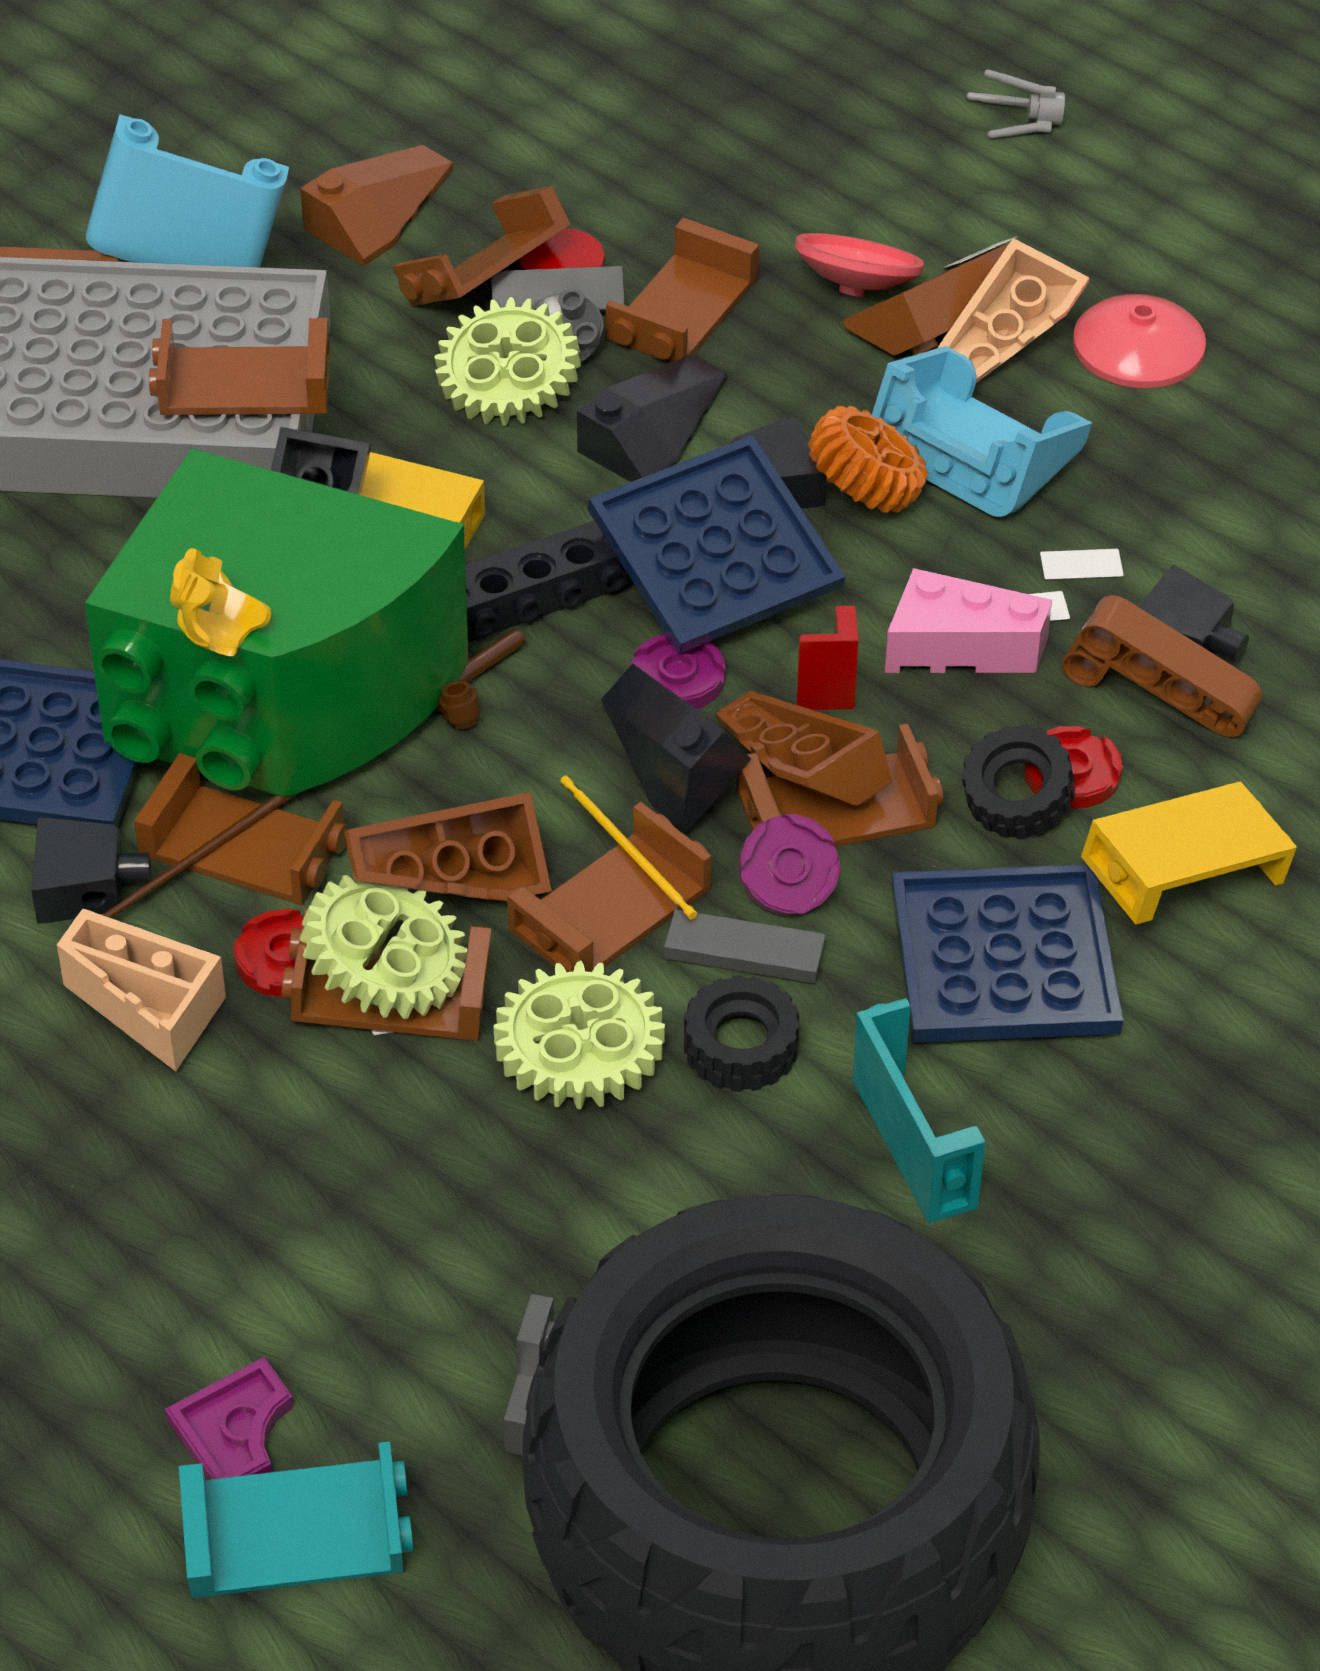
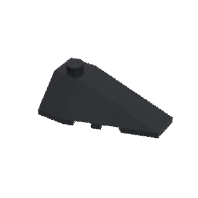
M692 354L605 388L577 410V452L629 482L678 464L682 458V450L688 440L692 441L697 432V424L703 413L709 411L726 382L727 373Z
M280 427L271 470L360 495L372 445L355 440Z

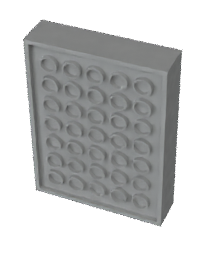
M0 257V491L157 498L191 448L271 470L280 427L312 432L315 414L160 415L158 396H150L149 370L150 368H157V366L153 365L152 341L153 338L161 337L162 319H172L175 347L308 346L309 318H328L330 333L331 320L327 270Z

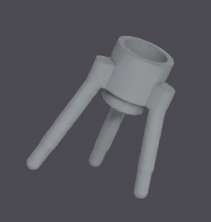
M986 70L984 75L987 78L1036 94H1030L1029 99L969 92L966 95L967 99L971 101L1028 108V119L1035 120V123L991 130L987 134L990 139L1033 132L1051 133L1052 125L1061 126L1063 121L1065 94L1063 92H1056V87L1042 86L1007 74Z

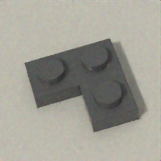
M536 1294L530 1295L517 1337L518 1374L503 1419L505 1452L523 1455V1431L527 1415L525 1408L528 1393L544 1344L555 1322L554 1303L551 1297Z

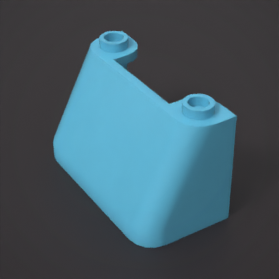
M119 114L86 231L88 244L98 252L129 262L260 268L285 187L289 167L267 158L253 159L246 163L242 175L174 155L157 149L159 136L148 122Z
M948 346L888 363L872 416L876 418L882 417L885 423L895 426L901 435L908 436V442L919 449V455L927 463L925 467L929 474L926 480L996 517L1006 516L1019 510L1082 450L1087 441L1092 422L1075 413L1062 411L1053 414L1045 422L1040 434L973 398L972 394L977 378L975 367L965 355Z

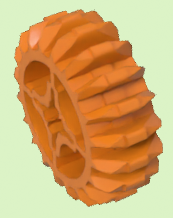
M837 406L834 410L830 409L825 417L822 416L814 427L811 439L807 444L811 451L809 454L811 459L817 463V470L825 473L827 481L838 486L840 493L845 492L853 498L854 502L861 501L869 509L877 507L881 512L885 513L889 511L899 513L903 508H907L911 502H914L922 492L921 488L924 486L925 479L929 474L925 467L926 461L919 455V449L908 442V436L901 435L895 426L885 423L882 417L876 418L868 410L860 412L853 406L848 408Z

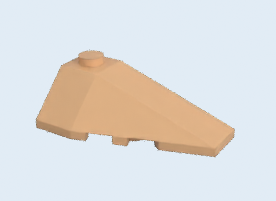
M1013 238L938 348L948 346L970 359L976 370L977 383L1065 317L1089 283V277Z

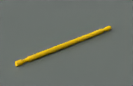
M567 775L563 776L560 780L563 786L574 794V797L664 893L683 909L684 914L690 920L695 919L697 912L693 907L685 903L683 897L583 791L577 789L574 782Z

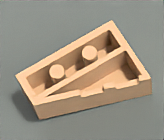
M86 909L81 910L57 943L64 986L174 1071H177L226 998L220 956Z

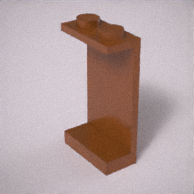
M553 186L504 195L492 202L491 205L506 235L457 267L453 268L447 254L402 262L393 266L392 268L399 280V288L403 295L408 298L411 306L462 297L571 225Z
M682 218L675 226L674 255L628 307L612 300L606 304V339L670 363L686 356L694 355L758 280L759 244Z
M309 318L308 346L175 347L172 319H162L161 337L153 338L152 341L153 365L157 366V368H150L149 370L150 396H158L160 415L327 414L331 354L328 318Z
M908 724L898 726L897 753L886 754L892 783L877 792L872 800L858 806L825 796L777 776L766 778L756 753L747 754L751 760L736 776V792L751 831L758 824L773 817L797 814L815 820L828 831L835 843L834 847L936 827L937 806L943 805V790L940 780L937 776L931 777L928 771V757L923 742L915 741Z
M179 753L134 820L138 853L150 852L151 859L175 865L261 804L201 786L196 758ZM333 800L320 821L275 809L186 868V870L303 905L312 889H318L322 885L326 876L327 865L334 853H341L346 845L344 830L349 828L348 825L344 824L343 804L340 801Z
M642 802L633 807V835L627 839L683 897L685 903L690 905L711 890L712 855L708 853L701 843L690 840L673 827L672 823L664 815L656 814ZM620 845L614 847L541 900L524 886L519 887L507 896L508 930L554 967L556 963H561L566 972H574V967L579 961H582L585 972H592L599 962L603 963L604 967L670 920L675 909L683 910L664 893Z
M302 925V929L292 928L289 959H296L295 968H285L282 984V999L291 1000L290 1021L478 1041L489 965L491 928L471 926L467 956L464 960L465 971L452 998L447 996L440 1009L431 1005L425 1016H422L413 1007L408 1019H403L396 1008H391L387 1018H383L379 1006L371 1004L366 1013L362 1012L360 999L354 997L347 1003L341 1001L344 993L342 988L337 987L326 990L324 987L329 976L327 974L313 975L311 970L316 960L303 957L307 944L300 941V935L304 926ZM383 943L380 949L372 954L368 965L364 969L371 970L375 966L387 944Z

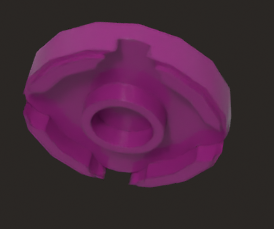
M666 634L655 636L637 648L634 653V659L630 666L634 664L695 709L703 708L714 701L724 688L725 660L720 650L710 642L678 654Z
M797 814L776 816L758 824L744 840L738 858L739 878L748 897L763 910L780 916L803 915L819 907L835 889L841 870L840 859L837 856V851L834 847L835 843L830 833L815 820Z

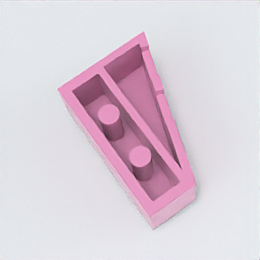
M913 568L887 632L885 673H900V666H930V673H945L946 666H975V673H1036L1048 642L1052 600Z

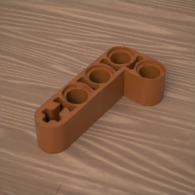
M1105 596L1099 601L1062 661V669L1065 675L1072 682L1085 687L1096 686L1109 667L1213 732L1225 737H1236L1244 731L1263 696L1260 686L1250 676L1120 596Z

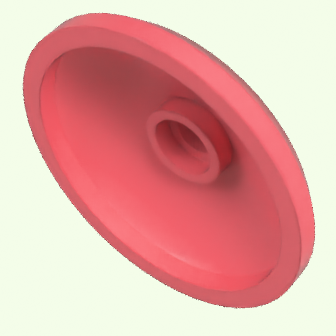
M807 233L798 235L795 241V249L799 256L818 275L839 284V291L841 293L861 297L865 295V290H888L910 282L923 273L925 264L922 259L909 252L859 238Z
M1126 294L1105 299L1087 309L1075 325L1073 347L1080 362L1090 372L1108 382L1132 388H1158L1182 381L1198 369L1204 358L1206 337L1200 323L1176 303L1152 295Z

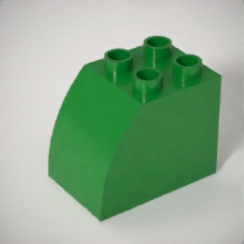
M191 448L85 602L104 743L107 744L106 741H108L119 754L140 763H149L156 759L173 763L179 753L196 758L199 772L217 786L229 790H241L249 786L282 797L294 795L324 784L366 764L397 744L424 722L440 704L439 699L443 696L442 689L447 684L458 681L468 666L464 524ZM191 548L201 551L202 555L207 558L216 557L223 561L221 571L230 580L232 586L262 601L271 609L269 623L262 628L251 631L238 647L234 656L221 655L193 643L178 626V609L172 606L170 601L173 571L177 563L184 558L185 553ZM211 602L199 607V609L209 611Z

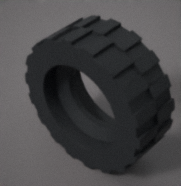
M1020 725V727L1006 726L1001 727V730L993 733L991 731L984 735L982 741L976 742L971 747L972 752L969 756H966L963 763L965 770L962 771V782L968 808L971 809L972 816L976 822L980 821L984 829L989 832L994 831L1001 837L1017 836L1018 839L1027 838L1028 835L1036 834L1037 836L1045 833L1047 828L1055 827L1060 823V818L1064 814L1067 815L1071 808L1070 802L1075 797V781L1069 753L1066 747L1063 748L1061 746V741L1055 735L1051 736L1047 734V730L1039 727L1037 729L1030 728L1029 725ZM1015 763L1035 765L1043 775L1042 787L1036 795L1024 800L1010 801L1004 799L996 792L994 781L1002 768Z
M742 975L732 976V978L724 980L720 978L714 980L713 984L707 987L703 986L698 990L695 998L692 997L688 1002L687 1012L684 1014V1054L687 1053V1062L691 1068L697 1071V1076L702 1080L706 1079L712 1082L713 1086L721 1089L722 1087L730 1088L731 1091L738 1092L745 1089H751V1091L760 1090L765 1085L769 1084L771 1086L779 1082V1078L783 1075L786 1076L792 1070V1063L797 1060L800 1034L799 1011L797 1005H793L792 997L787 992H782L778 985L772 982H764L761 978L753 976L751 978H743ZM745 1018L764 1024L768 1036L762 1045L740 1049L720 1043L715 1032L721 1022Z

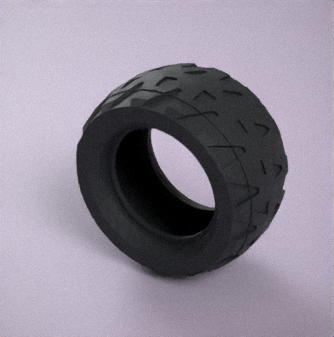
M772 1194L724 1201L716 1200L677 1212L676 1216L657 1224L639 1236L631 1235L610 1250L599 1261L596 1273L582 1290L579 1297L567 1298L544 1344L528 1393L525 1408L527 1415L523 1431L524 1494L526 1508L533 1527L532 1535L541 1561L568 1614L586 1639H590L592 1642H600L613 1656L615 1663L619 1665L621 1671H944L947 1665L967 1646L992 1616L1013 1578L1030 1533L1040 1467V1435L1029 1377L1014 1334L1009 1324L1001 1321L999 1314L991 1305L982 1283L955 1256L943 1253L930 1241L913 1232L907 1224L871 1209L865 1210L850 1204L821 1199L817 1196ZM787 1382L819 1387L839 1393L868 1408L880 1417L903 1442L918 1472L907 1487L890 1504L857 1524L823 1535L776 1538L737 1532L708 1521L689 1510L671 1496L658 1482L648 1468L642 1454L653 1436L665 1422L679 1410L706 1394L742 1384Z

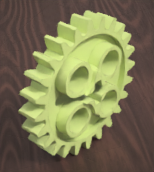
M509 297L506 307L502 308L499 307L495 300H491L490 310L486 312L476 305L474 306V318L470 319L463 315L458 316L461 328L447 327L446 331L449 340H439L438 342L441 354L435 355L437 370L435 371L439 386L442 387L444 398L452 400L454 410L456 411L465 407L467 418L470 420L481 412L484 424L487 425L494 416H500L502 426L507 425L512 415H516L521 424L525 423L526 412L532 411L539 418L542 417L541 405L545 403L556 408L558 404L555 394L564 396L570 394L568 382H577L576 368L581 367L577 336L573 335L572 325L570 323H563L560 312L550 315L548 304L546 303L533 310L531 299H527L521 307H516L513 297Z
M344 875L339 886L328 882L323 893L317 892L302 921L304 929L300 935V941L307 944L303 957L316 960L311 970L312 974H327L329 978L324 988L326 990L337 987L344 990L342 1002L347 1003L356 997L361 1000L360 1007L362 1012L366 1013L371 1004L379 1006L383 1018H387L391 1008H396L403 1019H408L413 1007L422 1016H425L431 1005L440 1009L447 996L452 998L465 971L464 960L467 956V948L460 946L465 934L462 931L451 930L456 920L454 915L441 916L439 914L443 902L435 901L428 904L424 901L426 891L418 890L413 894L407 888L357 882L356 884L348 875ZM398 920H403L404 923L401 925L397 935L388 942L375 966L371 970L364 969L368 965L372 954L376 953L386 940L390 929Z
M582 961L576 963L574 972H566L561 963H556L555 975L549 977L545 972L537 969L535 970V984L520 979L518 981V994L506 992L505 1007H500L496 1010L497 1024H494L497 1061H503L504 1075L506 1077L516 1075L518 1090L534 1085V1099L537 1101L542 1099L547 1093L554 1094L555 1107H559L566 1097H573L577 1109L582 1108L585 1097H592L595 1103L602 1107L604 1106V1094L610 1092L617 1099L623 1100L625 1084L637 1090L642 1088V1074L653 1076L655 1074V1061L662 1060L663 1043H665V1024L662 1023V1008L654 1006V993L652 991L641 993L640 979L637 978L624 984L623 969H618L612 975L607 976L604 975V964L600 962L592 972H585Z

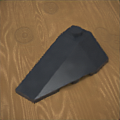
M634 664L625 671L601 699L651 805L685 834L751 760L723 730Z

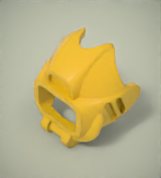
M191 548L185 553L184 558L177 563L173 571L170 601L172 606L178 609V626L193 643L221 655L234 656L238 647L251 631L262 628L269 623L271 609L262 601L234 588L227 576L221 571L223 563L221 559L216 557L207 558L202 555L201 551ZM211 602L209 611L199 609V607Z

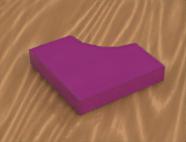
M262 1357L165 1408L167 1422L195 1463H202L206 1479L211 1480L271 1473L272 1466L266 1452L267 1437L276 1421L290 1411L294 1404L293 1396L266 1358Z

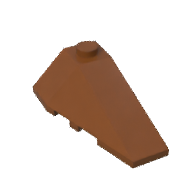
M420 145L331 168L300 188L303 229L365 266L398 242L401 238L400 230L407 221H414L418 215V207L423 200L431 198L453 170V162L428 147Z
M1008 244L978 256L842 320L845 328L892 355H897L908 349L912 350L913 355H917L938 346L935 337L951 329Z
M749 691L715 713L717 721L752 754L756 753L758 759L773 774L825 796L858 806L872 800L877 792L892 783L878 730L754 691Z
M531 792L344 830L353 877L356 882L501 902L507 901V896L521 886H524L534 895L552 891Z

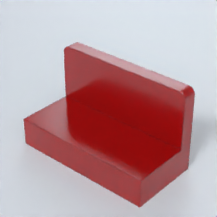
M855 606L835 607L834 634H809L799 637L796 705L811 710L855 708L859 643Z

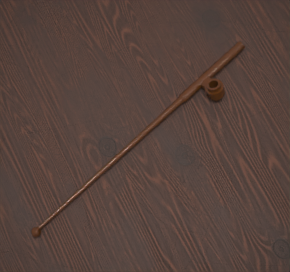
M511 630L468 659V666L459 680L447 684L442 689L443 696L439 699L440 704L436 710L443 713L444 720L450 721L452 727L466 729L478 722L481 707L477 692L473 687H470L469 682L525 644V637L520 630ZM299 793L285 797L274 795L105 912L103 916L113 918Z

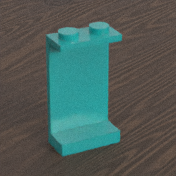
M907 998L888 1004H877L867 1010L857 1012L852 1081L929 1224L978 1209L985 1140L977 1126L937 1138L933 1134L902 1076L905 1073L910 1018V1004Z
M390 1441L378 1443L380 1460L211 1480H205L202 1463L179 1466L186 1570L191 1598L403 1573L402 1553L413 1552L410 1516L398 1517L396 1497L407 1496L404 1461L392 1462Z

